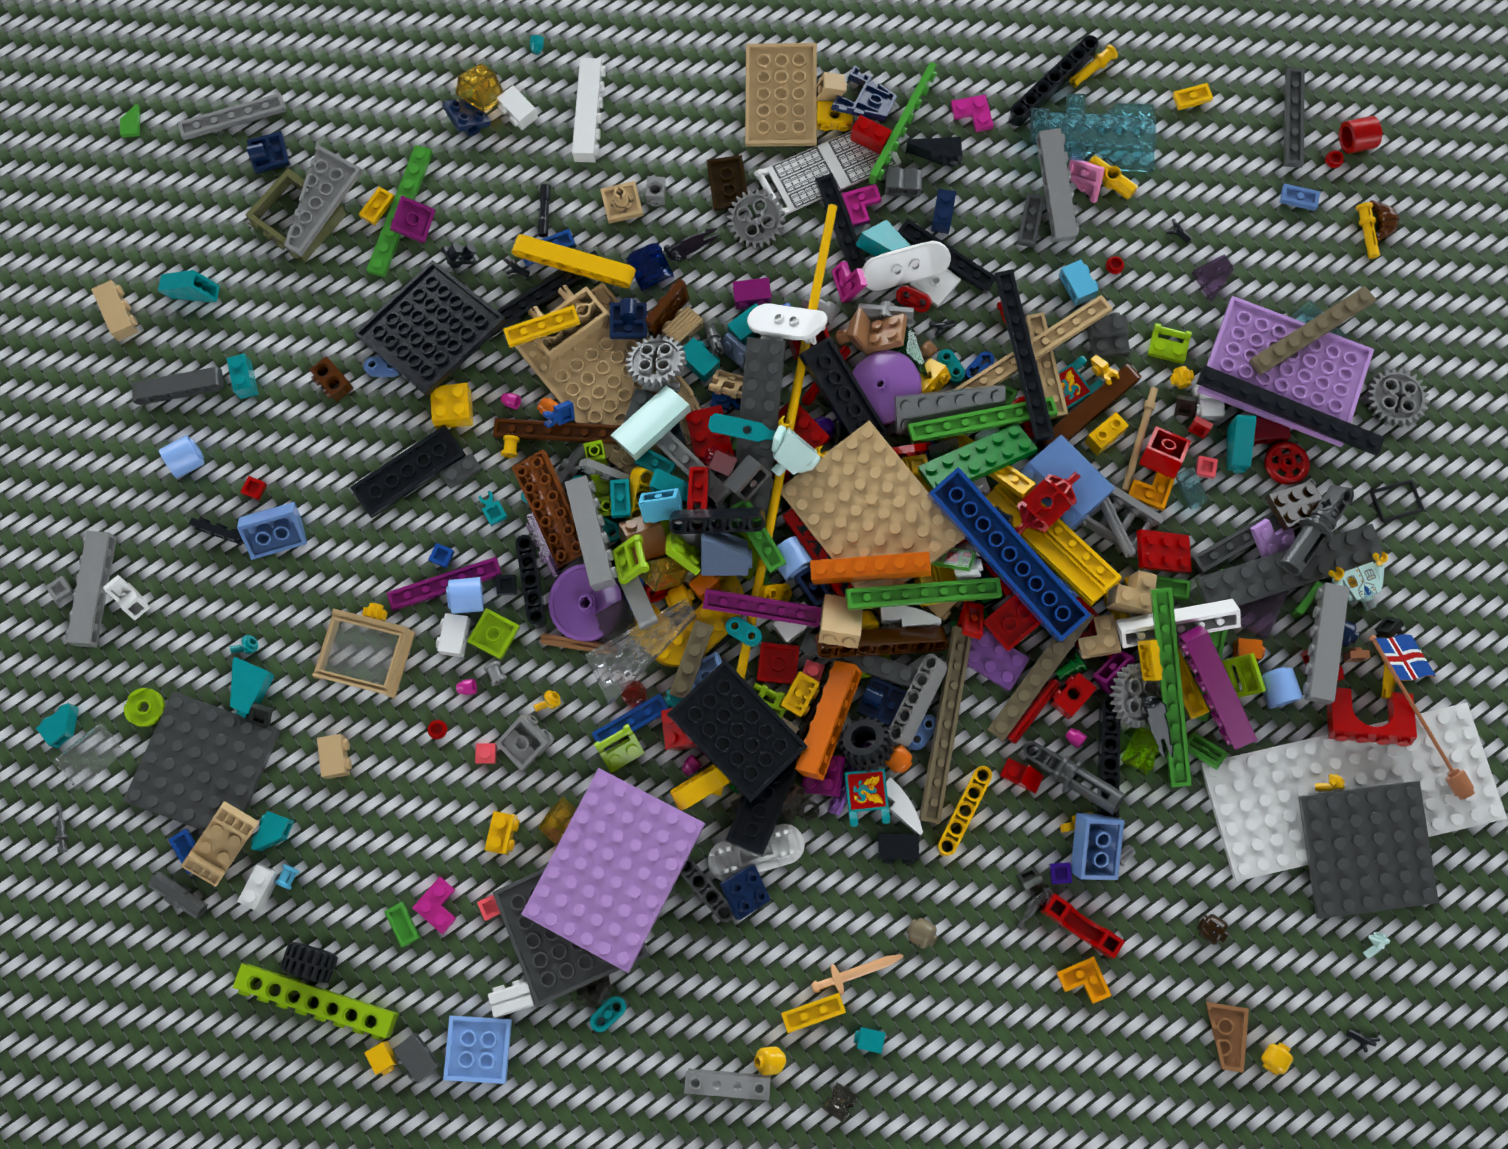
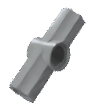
M883 301L879 305L859 303L858 308H862L870 320L876 321L905 313L907 323H913L914 308L895 306L890 301Z

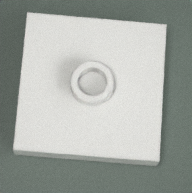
M946 269L941 274L913 281L909 286L928 294L932 299V304L938 308L960 283L961 279Z

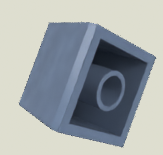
M730 533L701 534V576H748V568H752V548H748L747 540Z

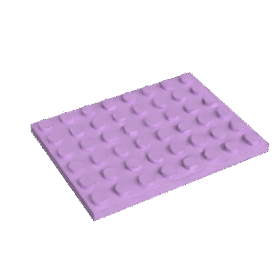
M1232 296L1206 366L1351 423L1374 349L1329 332L1260 376L1249 363L1250 359L1306 323ZM1199 385L1197 390L1198 393L1336 446L1342 447L1344 445L1343 442Z
M598 768L521 915L629 973L706 823Z

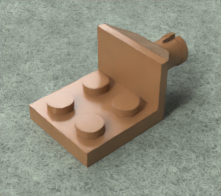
M858 308L849 321V327L836 332V339L840 345L852 342L857 349L866 355L904 345L907 316L905 313L871 322L863 309Z

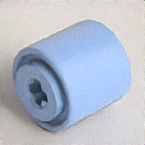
M187 435L159 449L162 459L176 479L204 465V456L196 442Z
M797 536L790 537L777 545L787 563L778 569L785 581L794 580L796 574L810 566V561L813 559Z
M480 577L448 581V586H446L447 603L452 614L484 611Z
M1281 667L1263 673L1262 679L1266 688L1263 695L1268 709L1284 706L1303 699L1293 668Z

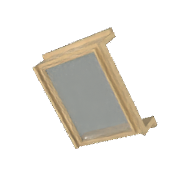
M333 608L332 618L312 676L320 680L326 679L381 693L395 699L416 632L411 631L405 626Z

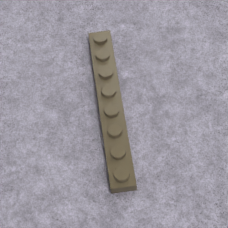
M1364 286L1251 358L1249 363L1262 376L1374 304L1377 299Z
M1093 614L1062 642H1057L1053 638L989 726L988 732L1004 742L1094 618Z

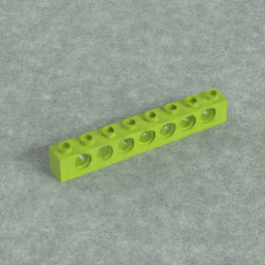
M241 963L232 987L238 989V994L250 997V994L258 996L257 1000L269 1003V1000L277 1002L275 1005L277 1007L288 1009L289 1006L295 1008V1013L305 1016L307 1013L314 1015L316 1020L326 1022V1019L334 1021V1026L345 1028L346 1025L352 1027V1031L364 1035V1032L372 1034L371 1038L383 1041L384 1038H391L399 1013L251 964ZM258 978L262 981L259 989L255 987V982ZM277 984L281 988L278 996L274 994V987ZM295 991H298L300 994L297 1002L293 1000V993ZM314 997H317L319 1000L317 1008H313L311 1004ZM333 1003L338 1006V1011L335 1015L330 1011ZM353 1009L357 1012L355 1021H352L349 1017ZM371 1016L376 1018V1025L373 1028L368 1023Z

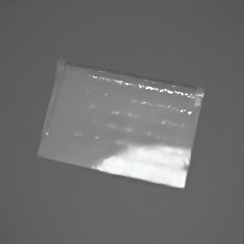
M100 722L56 757L53 762L78 791L124 754L125 751L106 729V726Z

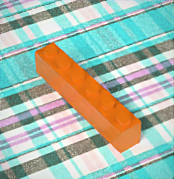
M929 552L810 561L811 580L814 585L931 576Z
M835 660L833 667L829 671V678L827 684L823 687L821 700L816 706L814 719L809 725L807 738L803 741L808 747L796 760L795 769L802 776L822 781L825 778L863 673L855 664Z

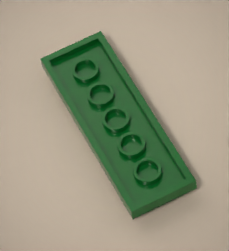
M1016 423L918 466V472L930 489L933 490L958 467L973 482L1037 454L1038 448L1019 424Z

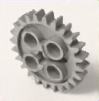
M749 189V195L742 192V199L736 196L738 202H731L734 209L728 208V211L732 214L727 216V219L731 220V222L727 223L728 227H733L730 230V234L736 233L734 239L740 238V245L746 242L747 248L750 244H753L754 249H756L757 244L760 245L761 249L763 248V243L770 246L769 240L776 242L775 235L781 236L778 230H784V226L780 223L786 222L785 218L781 217L785 215V211H779L783 208V205H777L778 198L772 200V193L766 196V190L762 194H760L759 189L756 190L755 194H753L751 189ZM758 203L765 205V208L761 211L756 210L755 207ZM748 205L752 206L757 218H759L764 233L760 232ZM746 211L749 213V216L746 219H741L739 217L741 212ZM766 219L773 221L770 227L764 226L763 223ZM751 227L757 229L754 235H749L747 231Z
M659 334L656 339L651 335L648 341L643 338V343L636 342L638 347H631L632 352L627 353L629 358H626V367L629 376L632 377L634 382L638 381L639 385L644 383L646 388L650 384H652L653 389L656 387V384H659L661 388L663 383L670 385L669 380L676 381L675 376H681V371L685 370L684 365L687 364V357L683 346H680L679 341L675 342L673 337L668 340L667 335L662 339Z
M1392 368L1390 372L1386 369L1382 373H1378L1370 381L1371 383L1367 386L1369 390L1365 393L1369 398L1365 402L1371 403L1368 410L1374 409L1372 416L1378 414L1379 418L1377 421L1384 419V425L1391 422L1393 428L1397 424L1400 428L1405 424L1410 426L1425 415L1424 412L1428 409L1425 405L1430 401L1425 398L1429 393L1424 392L1427 386L1420 385L1423 380H1415L1417 374L1411 377L1410 370L1404 374L1402 368L1397 372L1395 368Z
M1127 664V667H1122V672H1117L1118 678L1113 679L1116 685L1111 686L1114 693H1111L1110 696L1114 697V700L1110 704L1115 705L1112 711L1118 712L1116 719H1121L1120 723L1126 724V727H1146V724H1149L1147 718L1149 714L1147 708H1144L1143 703L1149 696L1161 697L1158 692L1160 687L1157 686L1159 680L1143 681L1141 664Z

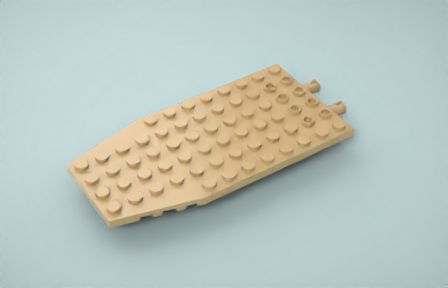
M603 282L591 291L586 286L575 295L567 285H563L564 290L560 287L558 294L561 295L565 302L551 312L574 305L581 324L517 345L515 348L559 403L568 400L573 402L575 423L622 425L635 389L642 390V385H639L638 381L634 382L632 377L629 376L626 367V358H629L627 353L632 352L631 347H638L636 342L643 343V339H610V303L620 302ZM538 306L533 307L535 311L532 309L528 311L532 318L543 315ZM676 375V381L669 380V382L680 383V391L677 394L690 405L691 411L701 409L692 389L681 376ZM646 391V392H649V393H653L654 395H656V394L658 393V392ZM684 417L680 421V425L685 436L686 446L695 455L686 417ZM603 444L607 460L622 472L631 475L632 470L637 467L634 464L635 459L620 445ZM656 444L650 448V450L673 461ZM677 465L671 475L689 483V476Z

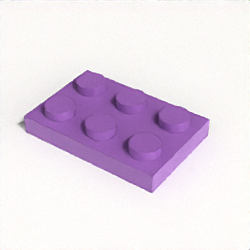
M983 630V636L980 640L973 638L971 641L967 666L1010 692L1030 658L1014 648L1007 652L993 635Z

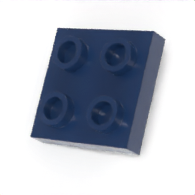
M475 96L443 101L442 107L458 132L465 131L468 136H475L480 132L481 128L490 126L491 120Z
M281 131L247 140V152L256 174L291 165Z
M624 298L620 300V303H610V339H647V324L645 321L647 303H637L632 298Z
M872 676L857 713L865 717H871L872 720L877 718L885 726L890 727L907 691Z
M755 864L746 866L720 883L736 920L743 919L771 900Z

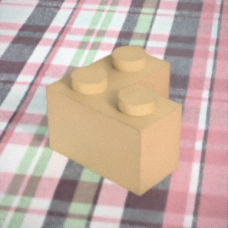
M1140 570L1130 575L1128 586L1117 584L1108 591L1106 608L1135 616L1151 613L1150 589L1156 588L1157 575Z

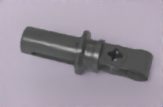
M1331 485L1316 509L1311 512L1310 517L1300 519L1299 526L1301 532L1279 562L1282 569L1295 576L1301 575L1322 542H1331L1334 539L1332 530L1336 527L1338 520L1342 517L1348 505L1353 501L1354 491L1352 488Z
M1028 741L1023 746V753L1029 761L1048 774L1053 775V781L1063 784V793L1073 790L1112 815L1120 807L1125 794L1085 770L1084 760H1080L1076 764L1068 756L1063 759L1054 751L1045 748L1035 741ZM1032 747L1038 748V753L1034 756L1028 755V751ZM1080 777L1109 795L1108 800L1077 782V779Z

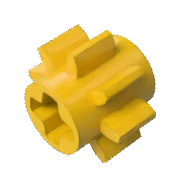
M1186 366L1174 369L1170 377L1171 384L1176 385L1178 389L1190 387L1192 385L1191 382L1195 379L1193 370L1189 371Z
M369 603L368 608L363 607L362 616L386 621L387 612L383 610L384 605Z

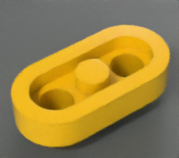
M786 583L766 584L759 590V597L787 602L792 595L791 588Z

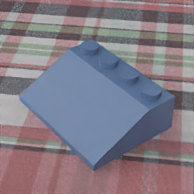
M1060 435L1035 456L1020 473L1034 481L1036 486L1049 474L1062 479H1068L1076 471L1077 475L1081 476L1072 486L1077 504L1073 505L1059 518L1071 530H1075L1116 488L1065 437ZM1044 498L1041 501L1047 507H1050L1053 503L1049 498Z

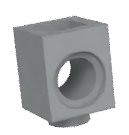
M647 176V205H665V177Z

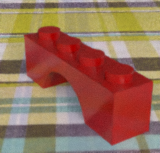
M1057 894L1050 895L1045 906L1040 911L1109 959H1115L1125 943L1123 939L1110 930L1086 918L1073 905Z

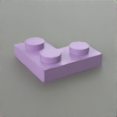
M1266 518L1250 528L1261 558L1286 550L1296 539L1292 528L1285 531L1281 528L1274 532L1270 520Z

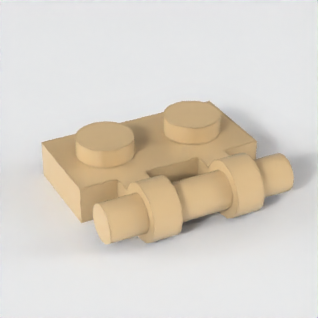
M717 369L712 377V383L708 386V390L715 392L717 395L724 394L731 396L732 399H741L743 376Z

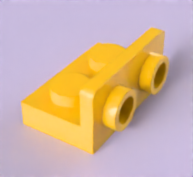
M1157 640L1137 641L1143 681L1163 680V669L1159 658L1160 648Z
M799 671L780 706L795 714L797 718L802 717V715L805 716L810 709L809 702L812 698L815 699L820 691L818 688L820 683Z
M493 811L485 851L509 856L510 851H513L515 840H513L514 831H518L520 820H517V815Z

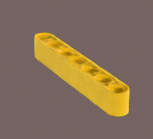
M522 234L517 235L511 253L516 257L622 288H630L636 269L630 265Z

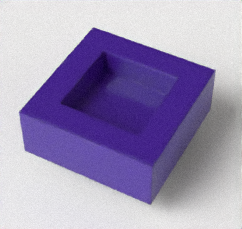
M1070 862L1049 864L1051 885L1073 883Z

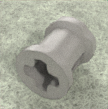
M500 661L492 662L484 667V671L488 672L492 686H497L507 680V676L503 674L500 668Z

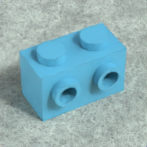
M1082 260L1061 268L1059 278L1075 306L1096 297L1098 284L1092 279L1088 266L1084 265Z
M679 488L641 493L638 502L644 523L670 520L672 512L684 509Z

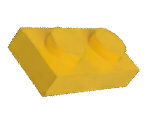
M1208 83L1174 91L1172 94L1178 110L1209 103L1213 100Z
M378 187L360 211V218L375 226L389 208L395 196L385 189Z

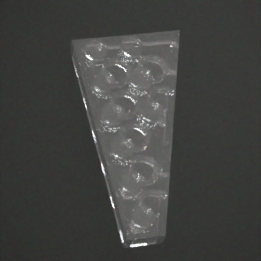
M687 598L657 614L656 617L659 623L644 630H640L638 625L585 655L610 705L697 617Z

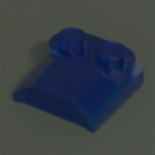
M651 243L631 252L626 258L627 264L636 269L634 278L641 291L670 277H674L659 244Z

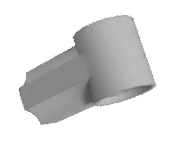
M810 292L803 299L802 308L808 309ZM819 298L817 310L826 313V326H830L840 312V308L831 301L825 302Z

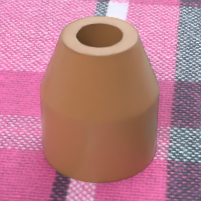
M927 340L921 346L918 355L921 359L926 360L932 357L938 349L931 341Z

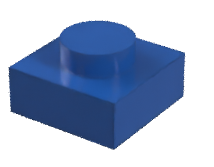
M436 543L428 560L447 569L455 551Z

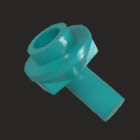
M250 635L242 637V644L230 646L231 654L239 652L251 654L258 650L257 640Z

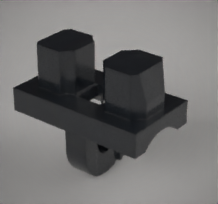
M452 243L451 246H443L441 248V252L445 254L447 264L451 268H460L462 264L476 263L474 255L477 250L473 243H467L466 246Z

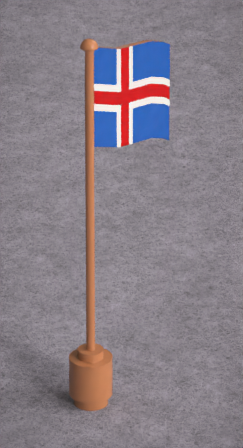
M1401 634L1391 638H1377L1375 635H1371L1369 641L1372 640L1450 770L1447 772L1448 776L1445 780L1452 792L1460 800L1475 794L1474 786L1466 772L1458 768L1453 769L1401 682L1412 681L1424 676L1436 677L1414 638L1408 634Z

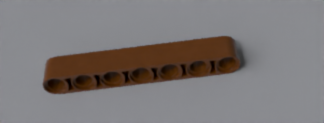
M1129 363L1118 371L1119 379L1111 377V385L1105 382L1053 427V439L1039 441L1035 445L1042 451L1046 444H1051L1060 435L1070 441L1133 387L1142 376Z
M942 626L861 630L858 649L819 643V633L815 636L817 652L822 658L940 652L949 647L948 638Z

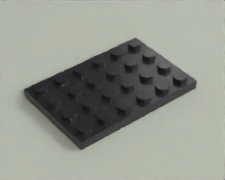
M726 660L719 664L667 713V716L749 802L753 801L808 747Z

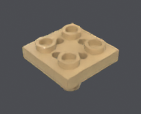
M635 181L600 189L609 224L644 216Z

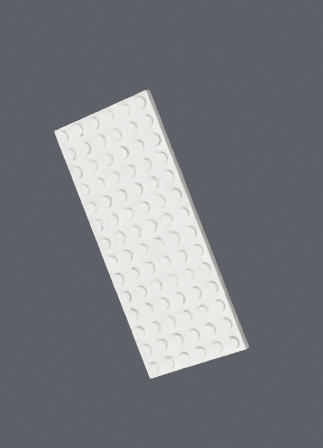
M1468 703L1420 713L1453 769L1464 770L1474 786L1475 794L1463 800L1454 795L1445 778L1450 770L1416 714L1417 738L1411 746L1401 747L1397 744L1379 745L1375 742L1357 743L1351 740L1340 742L1335 739H1328V735H1323L1227 757L1218 770L1206 763L1199 764L1234 882L1308 865L1298 796L1333 792L1334 790L1315 791V783H1328V775L1330 773L1333 775L1338 774L1345 781L1344 790L1420 781L1428 837L1507 819ZM1388 721L1371 724L1369 726H1383L1386 725Z

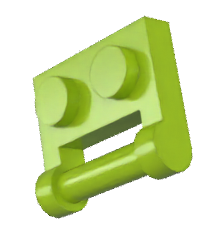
M1155 323L1147 356L1184 364L1192 332L1174 330ZM1158 334L1183 339V342L1159 338Z
M642 535L632 536L612 551L618 580L621 584L625 585L639 574L650 570L644 555ZM633 547H635L636 555L638 559L637 565L633 554Z
M1254 653L1221 660L1238 698L1266 691ZM1232 665H1235L1243 690L1239 688Z
M629 724L624 725L623 729L603 741L594 743L611 773L645 754ZM627 735L629 736L627 740L605 752L604 749Z

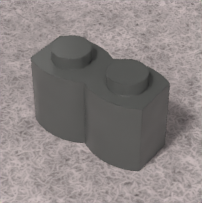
M897 166L886 168L884 194L920 197L922 170L914 167L904 170Z

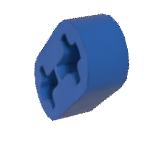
M987 351L980 353L967 367L965 372L966 380L975 376H970V373L978 369V374L994 364V355ZM987 358H988V359H989V362H986V363L982 366L981 364H982L983 359H987Z

